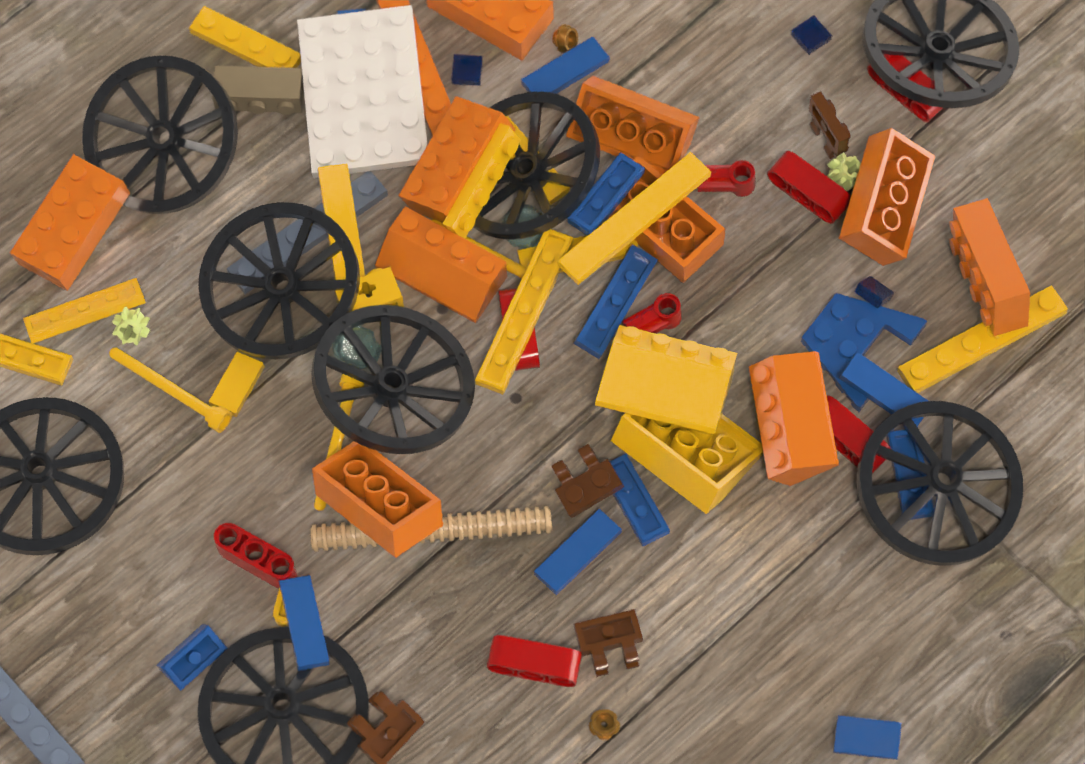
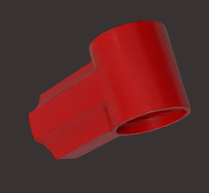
M745 160L736 161L732 165H705L711 171V176L697 187L698 192H732L736 196L745 197L752 194L755 190V168L750 162ZM739 176H746L749 178L746 181L736 180V178Z
M671 293L661 294L656 298L654 304L623 320L622 324L626 327L632 326L639 330L656 334L664 329L676 328L682 320L680 300ZM665 308H672L675 310V312H673L670 315H664L661 313V311Z

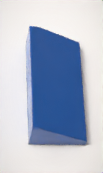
M202 624L156 666L181 691L228 648L209 625Z
M838 716L834 753L898 760L902 723Z

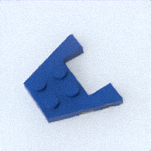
M836 293L804 333L801 342L809 352L816 351L819 353L821 368L829 373L836 382L837 388L841 393H845L852 402L853 408L860 412L869 399L839 379L854 354L859 352L864 356L884 329L911 346L926 327L927 321L920 317Z

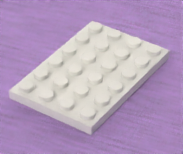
M412 5L297 20L313 178H319L317 169L323 166L348 164L349 174L416 165L428 142Z

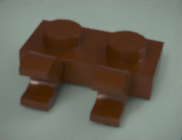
M821 91L811 95L809 112L813 119L810 127L816 136L820 135V131H822L827 140L824 150L828 157L832 159L834 154L838 156L843 152H847L849 149V139L851 138L850 132L846 124L840 123L836 117L834 104L830 99L826 100Z
M589 444L578 450L589 468L588 471L574 478L563 460L552 465L555 474L562 483V486L555 491L571 518L624 488L609 459L600 463Z
M635 609L574 623V630L582 657L591 655L596 677L609 674L604 651L620 647L622 648L627 670L639 667V657L635 644L643 642V636Z
M376 691L368 699V702L384 715L380 722L373 728L360 714H354L346 724L352 731L363 738L357 747L374 764H387L425 721L404 700H399L394 704L382 691L379 693Z

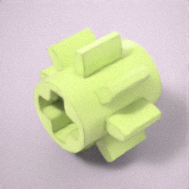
M843 152L836 159L834 158L827 163L830 170L826 176L841 187H844L848 192L854 188L861 163L856 159V156L847 157Z
M124 307L121 315H115L112 321L114 325H117L112 334L118 335L119 339L122 340V344L133 342L135 345H138L141 337L147 338L150 329L145 326H147L150 318L144 317L140 312V308L129 310L127 307Z

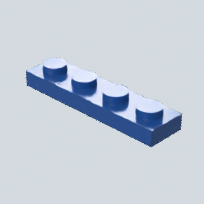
M632 244L573 344L600 359L658 259Z

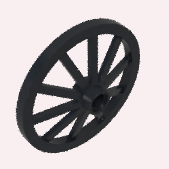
M874 0L870 6L862 33L865 54L877 75L901 95L929 106L964 108L993 98L1005 88L1012 78L1019 58V40L1012 21L994 0H963L974 7L949 33L944 31L947 0H937L933 32L928 28L913 0H902L921 37L883 13L887 7L898 0ZM981 13H984L999 31L955 43V40ZM877 21L915 46L878 43L876 34ZM1003 41L1005 62L971 56L960 52ZM883 54L920 57V59L901 72H898ZM956 63L999 73L991 81L981 86ZM923 68H927L933 71L934 89L921 86L909 80V78ZM946 68L970 90L944 91L943 70Z
M166 55L150 56L135 60L110 75L93 96L88 106L82 129L85 161L104 171L105 169L101 161L150 148L122 179L127 188L134 183L158 155L153 200H143L129 195L123 204L133 210L150 214H167L181 211L207 197L220 184L228 172L234 158L238 138L235 109L221 83L199 65L183 58ZM166 69L177 70L194 76L193 81L170 120ZM156 70L159 120H157L129 83V80ZM204 84L214 96L219 108L179 126L199 89ZM120 87L149 123V127L103 113L108 101ZM222 118L223 138L221 148L183 138L184 135ZM100 121L146 136L142 140L98 151L97 134ZM165 131H168V140L160 144V136ZM181 147L217 157L212 169L200 183L179 151ZM170 154L191 187V190L180 196L164 200L168 157Z
M527 92L508 97L489 107L502 112L505 117L531 108L528 152H524L521 145L518 144V149L515 153L516 157L513 160L510 159L505 167L511 171L504 172L496 184L511 183L489 198L487 204L483 206L477 216L473 227L479 232L494 238L524 239L554 228L568 218L584 201L594 184L599 169L600 143L598 134L584 111L576 103L561 95L550 92ZM542 108H551L565 113L538 153ZM573 120H575L582 131L584 141L548 159ZM585 153L583 166L578 178L548 172ZM547 182L572 187L569 193L553 208L543 189ZM519 190L506 223H497L483 218L488 212ZM529 192H534L544 214L518 223Z
M290 202L261 205L231 220L212 240L202 260L199 273V297L202 309L207 320L218 335L230 346L244 354L274 360L297 357L315 350L326 330L339 318L352 312L360 285V269L357 255L343 229L323 212L307 205ZM273 219H302L301 228L287 264L284 267ZM263 221L274 265L272 269L237 238L239 234L249 227ZM315 224L321 227L336 242L295 271L312 225ZM230 244L265 276V279L218 272L216 267L223 252ZM342 251L346 268L345 280L301 281ZM213 281L262 288L264 290L217 310L213 294ZM289 281L284 289H276L280 282ZM343 290L340 302L330 317L300 294V291ZM269 299L245 338L232 331L222 320ZM292 302L297 303L322 324L317 330L298 340H295L290 304ZM280 303L285 343L263 344L255 342Z
M375 305L347 313L326 330L317 346L312 361L311 376L313 390L326 417L348 438L379 452L414 454L443 444L462 426L474 399L475 380L473 369L459 341L436 320L405 307ZM379 322L383 369H381L352 328L366 323ZM390 322L404 324L419 330L398 366H393ZM345 336L372 374L328 355L329 350L339 337ZM427 336L435 340L449 356L408 375L405 372ZM326 366L370 386L331 393L326 376ZM455 366L460 382V392L410 385ZM409 396L458 402V407L453 416L444 424ZM373 397L375 400L359 424L351 419L338 405V402ZM399 403L433 428L434 431L421 436L408 437ZM382 406L389 407L396 437L382 435L367 429Z
M32 398L13 403L1 409L0 429H2L23 458L19 460L0 456V467L20 470L0 479V491L22 482L0 514V547L7 551L24 555H49L71 549L83 543L98 532L108 521L117 507L122 494L125 477L124 462L119 444L113 432L93 411L66 399ZM50 413L65 415L79 420L45 453ZM39 414L35 450L30 451L9 423L22 417ZM88 427L101 438L107 448L106 450L56 459ZM110 460V480L107 489L58 471L60 469ZM38 466L45 467V469L39 474L32 473V471ZM54 482H60L103 500L95 512L86 521L81 523ZM32 487V539L17 538L2 532ZM44 489L49 492L74 528L73 530L56 537L42 539Z
M926 401L899 409L887 417L874 430L867 440L859 459L857 488L862 509L869 523L881 539L890 547L918 562L930 565L951 566L970 562L985 555L1008 535L1021 509L1023 475L1017 454L1011 443L991 420L979 412L960 404L945 401ZM926 416L943 417L941 461L912 419ZM953 419L973 427L982 434L955 462L951 460ZM902 424L930 465L880 444L892 430ZM988 441L999 454L1005 468L981 471H962L961 469ZM875 455L926 476L872 486V468ZM938 473L946 474L950 479V485L943 484L939 480ZM1007 480L1008 498L1005 510L962 482ZM926 487L927 490L890 525L882 514L875 496ZM958 493L1000 520L995 530L981 542L977 539ZM935 496V508L928 547L926 548L906 539L898 531ZM947 497L969 545L967 548L952 551L938 550Z
M289 627L261 630L240 639L230 646L210 668L201 687L198 700L200 734L214 763L235 764L223 752L219 744L267 719L244 764L257 763L277 724L280 731L283 764H293L289 724L291 723L326 764H349L359 750L357 745L363 738L351 730L346 743L334 757L298 715L348 727L346 723L352 717L301 703L353 686L356 697V715L360 714L369 723L370 707L367 687L363 675L353 658L338 643L324 636L328 655L343 668L347 676L297 693L314 668L299 671L289 686H286L283 643H292ZM273 644L276 686L272 687L242 657L258 648ZM235 664L266 696L216 691L224 675ZM281 700L290 702L289 707L283 711L274 709L275 704ZM213 702L262 707L257 712L214 734L212 725Z

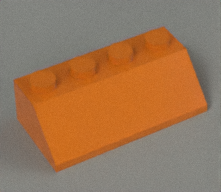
M591 76L582 83L576 102L593 123L598 134L600 150L614 156H618L621 152L632 160L639 155L662 175L685 157L700 118L596 76ZM573 120L568 128L566 137L583 142L582 131L578 123Z
M406 206L389 228L375 263V268L385 269L390 267L395 279L474 323L478 321L507 278L506 261Z
M813 351L773 355L749 366L768 479L792 486L839 466L819 353Z

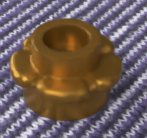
M562 24L555 30L553 43L557 50L564 53L566 50L569 51L577 46L578 32L575 28Z
M601 709L591 715L589 731L592 735H597L601 740H608L612 738L613 734L618 733L620 722L617 721V715L613 711ZM603 722H606L607 726L602 727L601 724Z

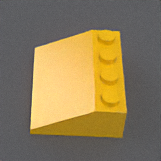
M619 325L595 400V406L715 434L732 383L737 353L724 348H714L698 344L695 341L672 338L661 333L656 334L639 330L632 326Z
M625 413L621 417L611 439V442L705 514L710 512L729 494L764 454L761 442L722 413L715 434Z

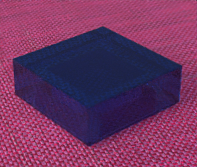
M814 15L791 30V36L808 55L822 47L832 38V34Z
M454 54L452 84L481 86L483 56Z
M872 276L861 281L855 289L856 294L876 308L889 302L895 293Z

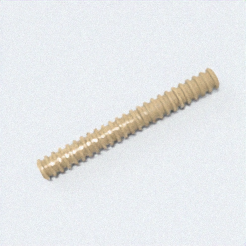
M544 506V509L539 510V507H534V510H529V507H527L525 511H520L519 508H516L515 512H510V509H506L503 513H500V510H496V513H491L489 510L486 511V514H481V511H477L476 515H472L471 512H467L465 516H462V513H457V516L447 514V517L442 516L443 526L424 538L420 543H425V540H430V543H433L435 539L444 542L445 538H449V541H454V538L459 537V540H464V537H469V540H471L473 536H478L479 539H482L483 535H488V538H492L495 534H498V537H502V534H507L509 537L512 536V533H517V536H521L522 532L531 535L533 531H536V534H541V531L551 533V510L548 506ZM341 522V525L338 526L336 523H331V526H327L325 523L322 524V527H317V524H313L312 528H310L311 545L314 552H318L319 548L328 551L331 547H333V550H338V547L348 549V546L357 549L358 545H362V548H367L369 544H372V547H377L375 541L352 523L351 525H346V522Z

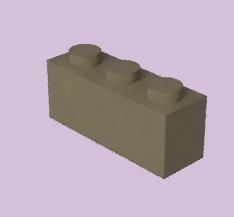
M215 66L214 77L226 90L235 111H249L254 114L279 112L284 115L302 113L304 95L302 68ZM212 95L213 102H214V106H215V110H216V109H218L219 107H218V104H217V102H216L214 96Z

